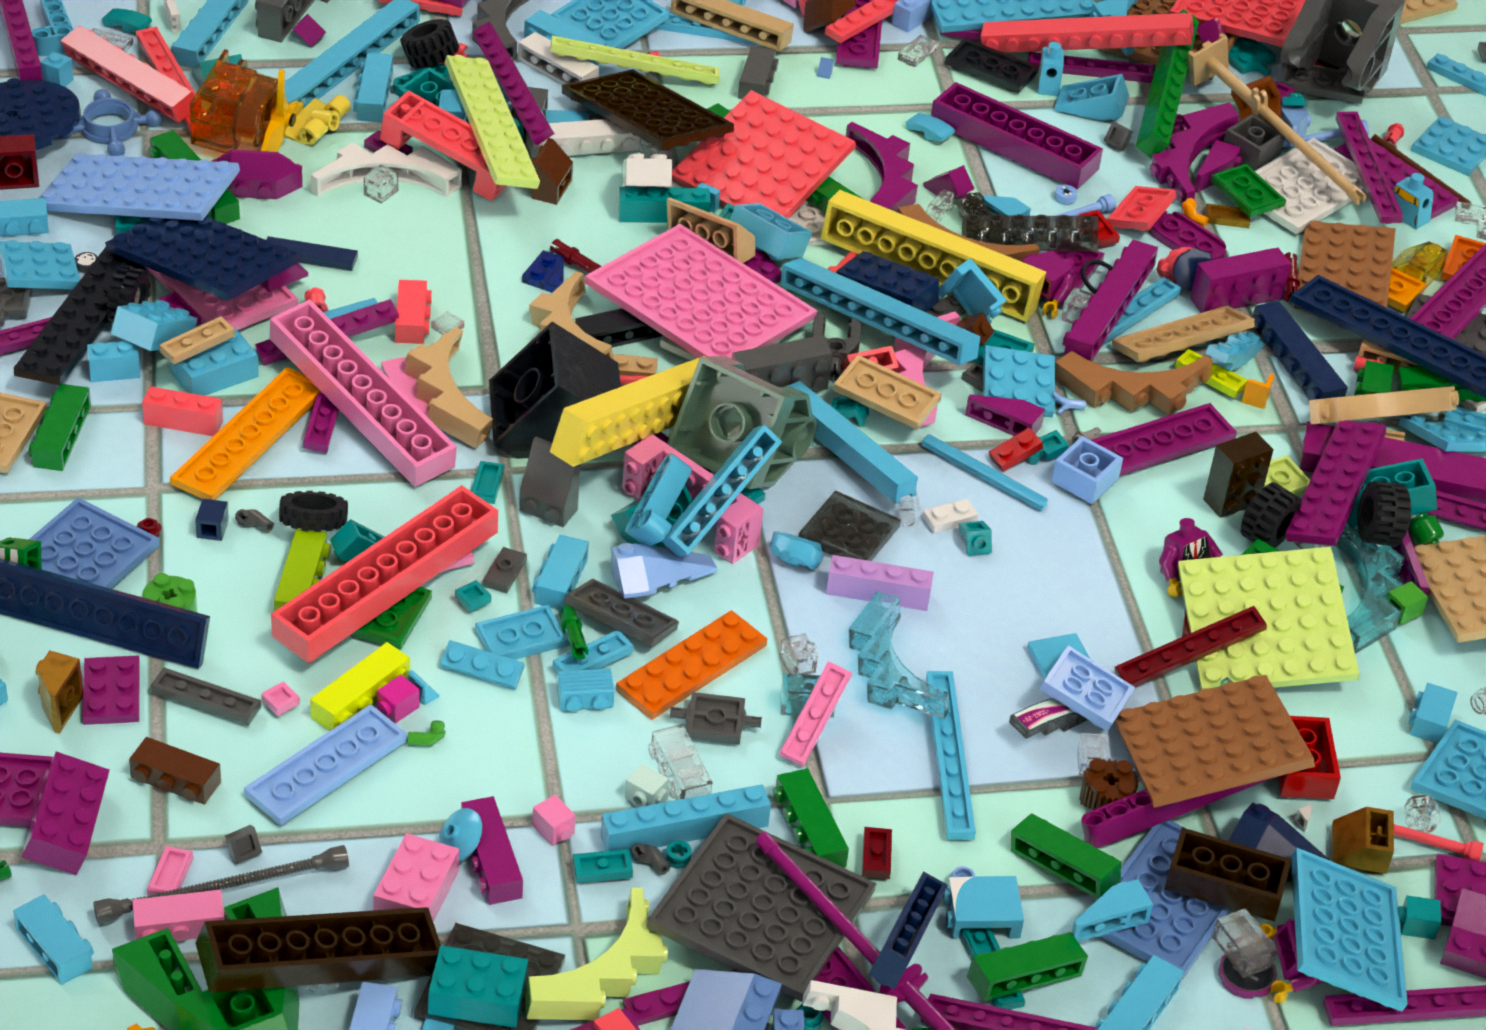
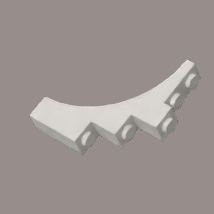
M351 143L337 151V160L311 174V193L318 197L330 190L345 185L370 181H393L418 185L447 197L462 187V169L425 147H421L407 156L390 145H386L372 154L357 144Z

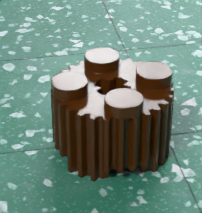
M1095 758L1090 761L1088 768L1084 772L1079 800H1081L1080 804L1092 811L1137 793L1139 781L1135 771H1132V764L1126 760L1117 762V760L1111 761V759H1108L1106 761L1105 759Z

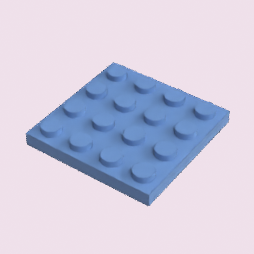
M79 497L29 539L41 541L42 570L110 589L160 546L158 537Z

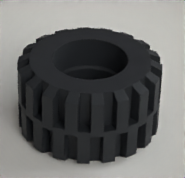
M443 19L420 23L409 29L400 39L410 66L414 68H427L438 65L446 60L447 55L453 56L459 50V44L450 21Z
M1379 481L1369 482L1361 495L1357 511V525L1361 540L1369 544L1398 546L1405 538L1411 519V500L1408 489L1403 484Z
M1272 482L1266 485L1248 505L1241 522V534L1252 542L1260 539L1276 548L1286 539V531L1295 512L1301 507L1302 499L1277 483Z

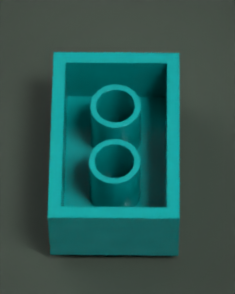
M440 945L429 989L428 1014L517 1028L527 983L528 959Z

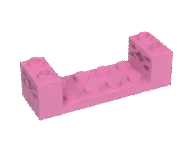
M651 434L624 452L622 489L636 499L641 498L660 463L670 453H673L692 468V472L685 485L693 500L714 475ZM740 493L715 523L714 552L721 558L734 564L760 545L763 508Z

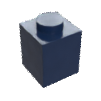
M202 498L195 519L197 538L223 540L229 521L227 501Z

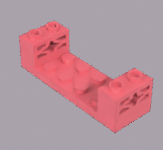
M409 90L383 113L380 140L399 150L411 137H415L476 171L473 191L490 201H493L507 187L506 185L494 184L471 125Z

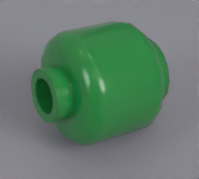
M1426 512L1412 518L1408 528V534L1415 546L1440 543L1439 540L1444 536V531L1435 515H1428Z

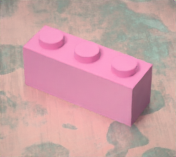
M221 890L132 900L136 940L169 928L175 941L197 939L204 921L224 920Z

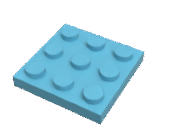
M1439 116L1413 143L1411 151L1469 176L1486 158V134L1456 123L1450 118Z
M0 241V258L7 287L74 289L80 281L71 244L63 242Z
M986 345L983 356V396L1025 400L1044 408L1045 417H1053L1055 412V397L1052 395L1055 392V356Z

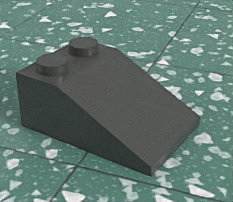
M535 437L520 489L519 510L564 527L578 510L580 464L574 467L550 453L551 442Z

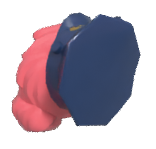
M1181 247L1170 251L1166 258L1160 259L1156 271L1161 278L1165 277L1179 285L1182 289L1192 291L1198 263L1213 259L1209 252L1191 247Z

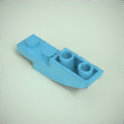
M1249 331L1247 333L1239 332L1238 334L1229 335L1226 343L1219 342L1218 344L1209 345L1205 354L1211 356L1213 363L1233 371L1255 357L1264 347L1265 343L1260 341V336Z

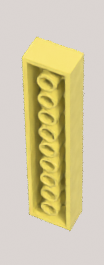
M839 190L828 201L821 240L856 254H860L862 251L870 252L873 255L889 259L892 262L908 266L914 270L928 273L939 278V287L958 266L971 258L1006 298L1007 301L1001 306L1003 313L1027 322L1037 310L1046 271L842 190Z
M700 358L565 407L550 453L574 467L644 439L651 434L654 435L674 427Z

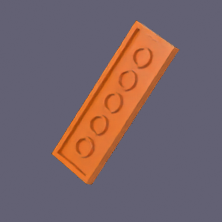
M731 610L616 683V691L653 720L670 709L671 706H675L692 695V692L698 691L766 647L768 638Z

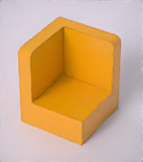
M1270 374L1266 384L1248 379L1241 403L1264 409L1275 375Z

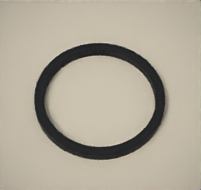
M1090 260L1082 267L1081 277L1086 287L1096 294L1097 290L1089 283L1086 277L1087 266L1097 264L1112 271L1113 267L1101 260Z

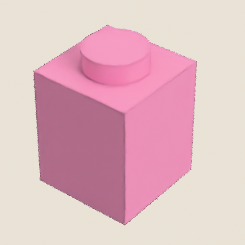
M556 795L533 807L532 826L552 846L569 839L575 834L576 815Z

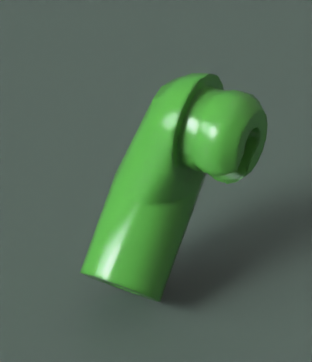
M439 720L432 721L430 724L431 729L427 732L409 731L408 745L432 746L444 738L446 734L444 722Z

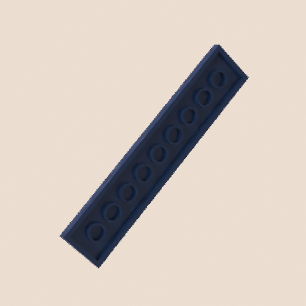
M1320 275L1315 276L1291 295L1290 302L1486 398V355Z
M0 558V614L199 669L202 666L210 616Z

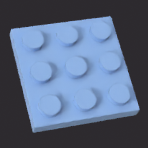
M1067 646L1039 689L1044 691L1049 697L1068 706L1071 711L1087 718L1095 726L1103 728L1108 732L1135 687L1072 647Z

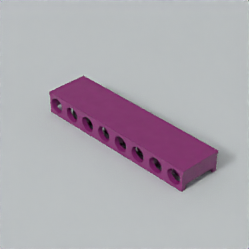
M1307 421L1299 466L1301 470L1314 473L1334 431V426L1311 424L1310 421ZM1384 437L1370 469L1423 458L1436 486V491L1486 504V458L1455 451H1444L1436 447Z

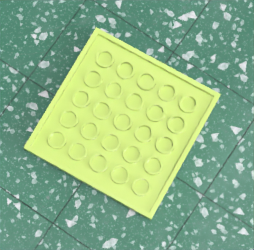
M1331 547L1178 561L1190 633L1252 606L1256 607L1267 624V630L1196 660L1201 689H1211L1223 686L1229 682H1239L1253 676L1267 675L1273 688L1359 680V669Z

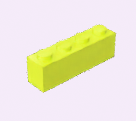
M386 642L310 699L311 718L331 731L370 704L376 703L378 689L399 675L408 679L410 657Z

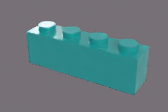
M619 187V222L668 223V198L710 213L709 188Z

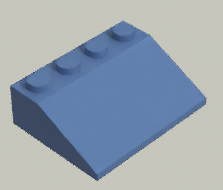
M695 969L670 1030H767L778 1002L782 983L754 973Z

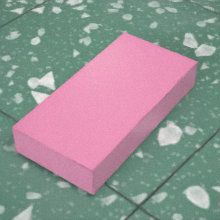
M165 846L147 888V895H154L155 893L158 894L165 891L169 892V890L173 891V889L176 890L177 888L180 889L193 861V851Z

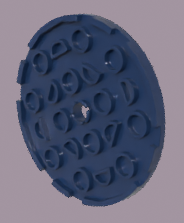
M17 78L0 83V136L34 134L37 151L52 145V140L59 136L60 138L66 137L74 130L73 125L75 122L80 121L81 109L79 100L70 89L62 85L42 80L20 81Z

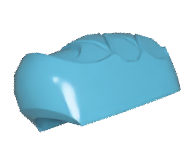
M780 531L773 532L770 547L776 557L788 564L807 566L811 570H815L820 566L824 558L820 543Z

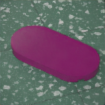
M1165 211L1149 230V233L1155 239L1172 250L1181 247H1191L1209 252L1213 260L1226 257L1225 242L1182 213L1173 212V214H1167V211Z

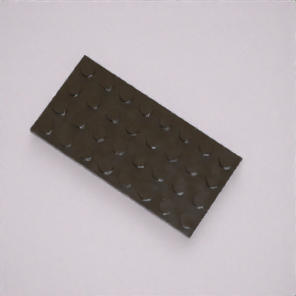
M634 69L562 85V94L580 103L583 107L594 111L595 114L601 115L608 121L619 125L620 128L626 129L633 135L642 138L645 142L651 143L659 150L666 151L675 146H687L691 142H703L707 138L723 137L727 133L734 132V123Z

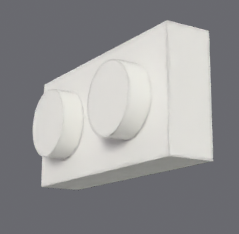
M964 499L923 510L922 518L934 534L959 527V523L978 521L979 514L969 500Z

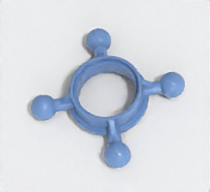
M99 89L94 93V101L85 107L80 121L73 125L74 130L66 137H69L73 132L82 131L92 141L109 143L107 152L110 156L124 155L125 146L122 141L131 138L136 133L138 124H148L151 127H157L162 123L163 116L155 109L149 110L146 115H140L127 102L111 98V94L107 90ZM104 114H117L127 118L126 121L111 126L98 125L91 122L93 118Z

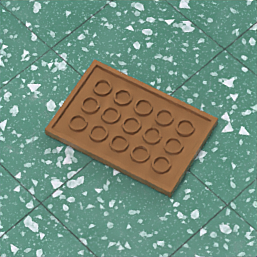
M1320 221L1311 222L1305 227L1298 279L1300 280L1298 289L1315 276L1320 275L1387 308L1396 228ZM1294 304V308L1302 309V308H1300L1299 306H1297V305Z

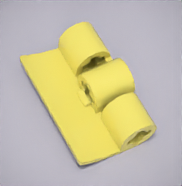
M343 95L335 96L328 104L314 98L301 110L296 117L294 126L286 128L284 136L302 144H315L328 130H337L340 119L351 109L350 101Z

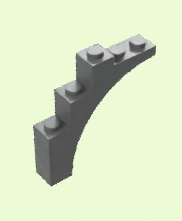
M482 0L481 3L477 4V21L472 22V32L480 25L490 21L512 60H516L517 41L510 34L506 23L512 13L530 0ZM472 34V40L479 46L474 35Z

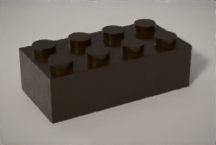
M1182 827L1164 889L1275 922L1292 859Z

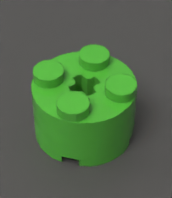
M159 573L145 586L142 592L143 598L198 613L196 589L194 582L190 579Z

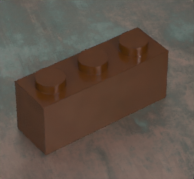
M145 737L129 758L131 778L138 782L158 787L165 792L177 794L189 801L205 805L221 783L220 763L149 737Z

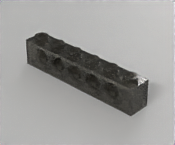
M999 214L963 215L962 236L1000 245L1037 244L1040 251H1098V216H1046L1042 214L1037 216H1024L1021 214L1014 216Z

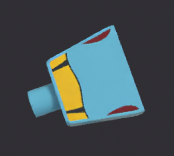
M1413 173L1411 177L1398 182L1393 189L1394 196L1403 214L1402 221L1416 230L1430 222L1433 203V191L1423 185L1424 176L1420 173Z

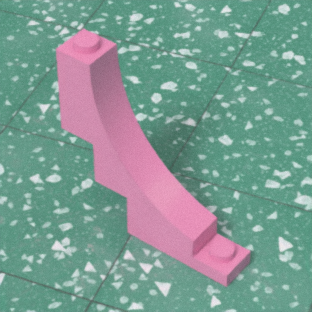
M956 311L937 317L953 325H957L960 321V316ZM895 337L894 349L897 352L894 353L899 366L896 373L926 386L923 372L935 354ZM937 406L920 427L935 423Z

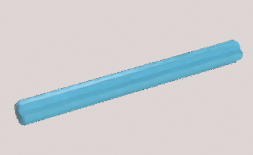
M927 434L923 438L922 446L1013 497L1039 511H1042L1047 506L1048 499L1043 495L931 434Z

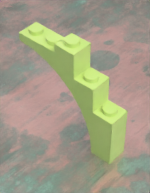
M631 887L626 904V926L619 939L607 952L591 963L572 971L555 975L530 976L528 978L524 993L527 1019L596 1020L600 1008L605 1007L606 997L629 996L631 986L636 984L637 974H659L662 963L667 961L668 951L667 946L662 943L661 934L653 933V930L646 927L649 901L644 899L643 888Z

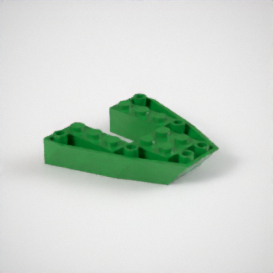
M278 887L224 907L225 920L287 916ZM169 928L112 948L114 971L124 991L168 1030H298L300 1004L298 986L209 993V990H205L202 992Z

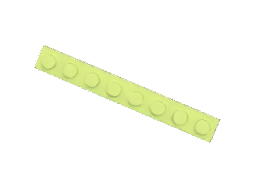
M553 35L550 42V52L558 56L569 55L579 60H594L599 64L610 63L624 69L631 67L645 73L650 71L656 72L665 77L672 75L686 81L691 79L698 80L707 85L712 83L718 84L720 77L719 68Z

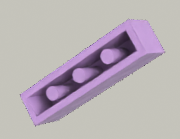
M832 555L826 594L927 611L934 572Z

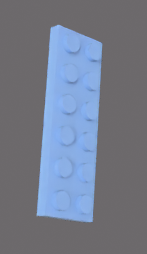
M370 704L245 786L244 795L277 824L282 826L407 742V733Z

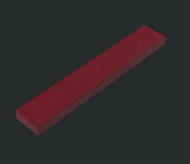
M1252 606L1114 666L1115 673L1124 681L1137 687L1267 630V624L1256 607Z

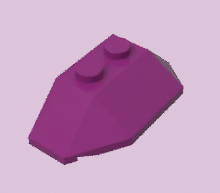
M232 149L217 159L212 160L214 162L228 161L239 164L240 172L228 186V190L235 197L279 199L303 186L302 166L295 164L279 152Z

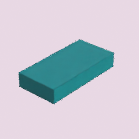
M480 461L471 492L487 503L495 504L505 464Z

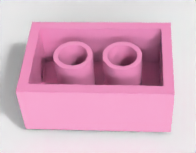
M406 833L373 895V911L428 907L434 922L459 872V848Z

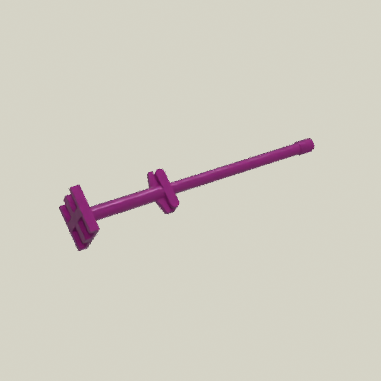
M768 832L761 833L756 838L757 842L755 844L784 871L863 956L874 965L880 951L796 865ZM912 964L906 968L895 989L880 985V994L897 997V1003L905 1001L932 1030H956L919 991L929 977L926 973L921 974V965Z

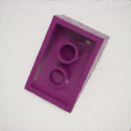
M1462 888L1440 964L1485 979L1486 895Z

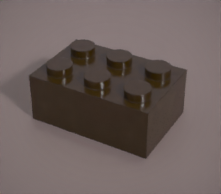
M1256 431L1216 445L1203 500L1220 518L1246 509L1255 495L1264 488L1274 449Z

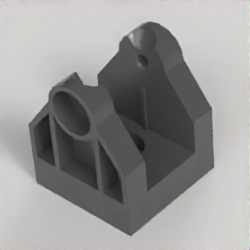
M1306 0L1285 39L1280 61L1307 71L1311 69L1317 60L1323 61L1348 71L1341 82L1342 85L1369 93L1387 71L1405 0ZM1344 20L1355 22L1360 27L1362 34L1358 37L1350 35L1345 31L1342 22Z

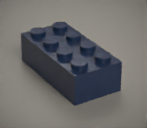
M862 251L836 271L839 275L924 312H927L939 302V278L873 255L870 252Z

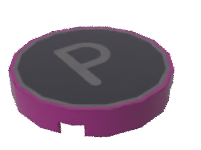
M1245 947L1229 950L1222 957L1218 970L1222 984L1234 995L1253 999V996H1266L1277 977L1276 967L1267 955L1261 951Z

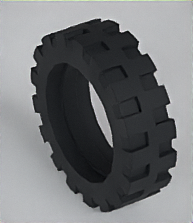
M295 491L294 493H287L286 496H282L280 499L279 521L283 522L285 526H291L293 529L300 528L302 531L314 530V532H321V530L333 531V529H341L347 523L348 501L344 500L341 496L336 497V494H325L322 491Z

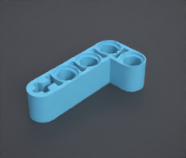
M40 0L41 14L46 26L35 28L32 31L38 56H48L52 52L66 53L60 40L72 32L73 27L62 0Z
M673 453L668 454L656 470L630 518L625 532L643 545L651 546L664 540L672 528V524L666 519L688 480L692 468Z

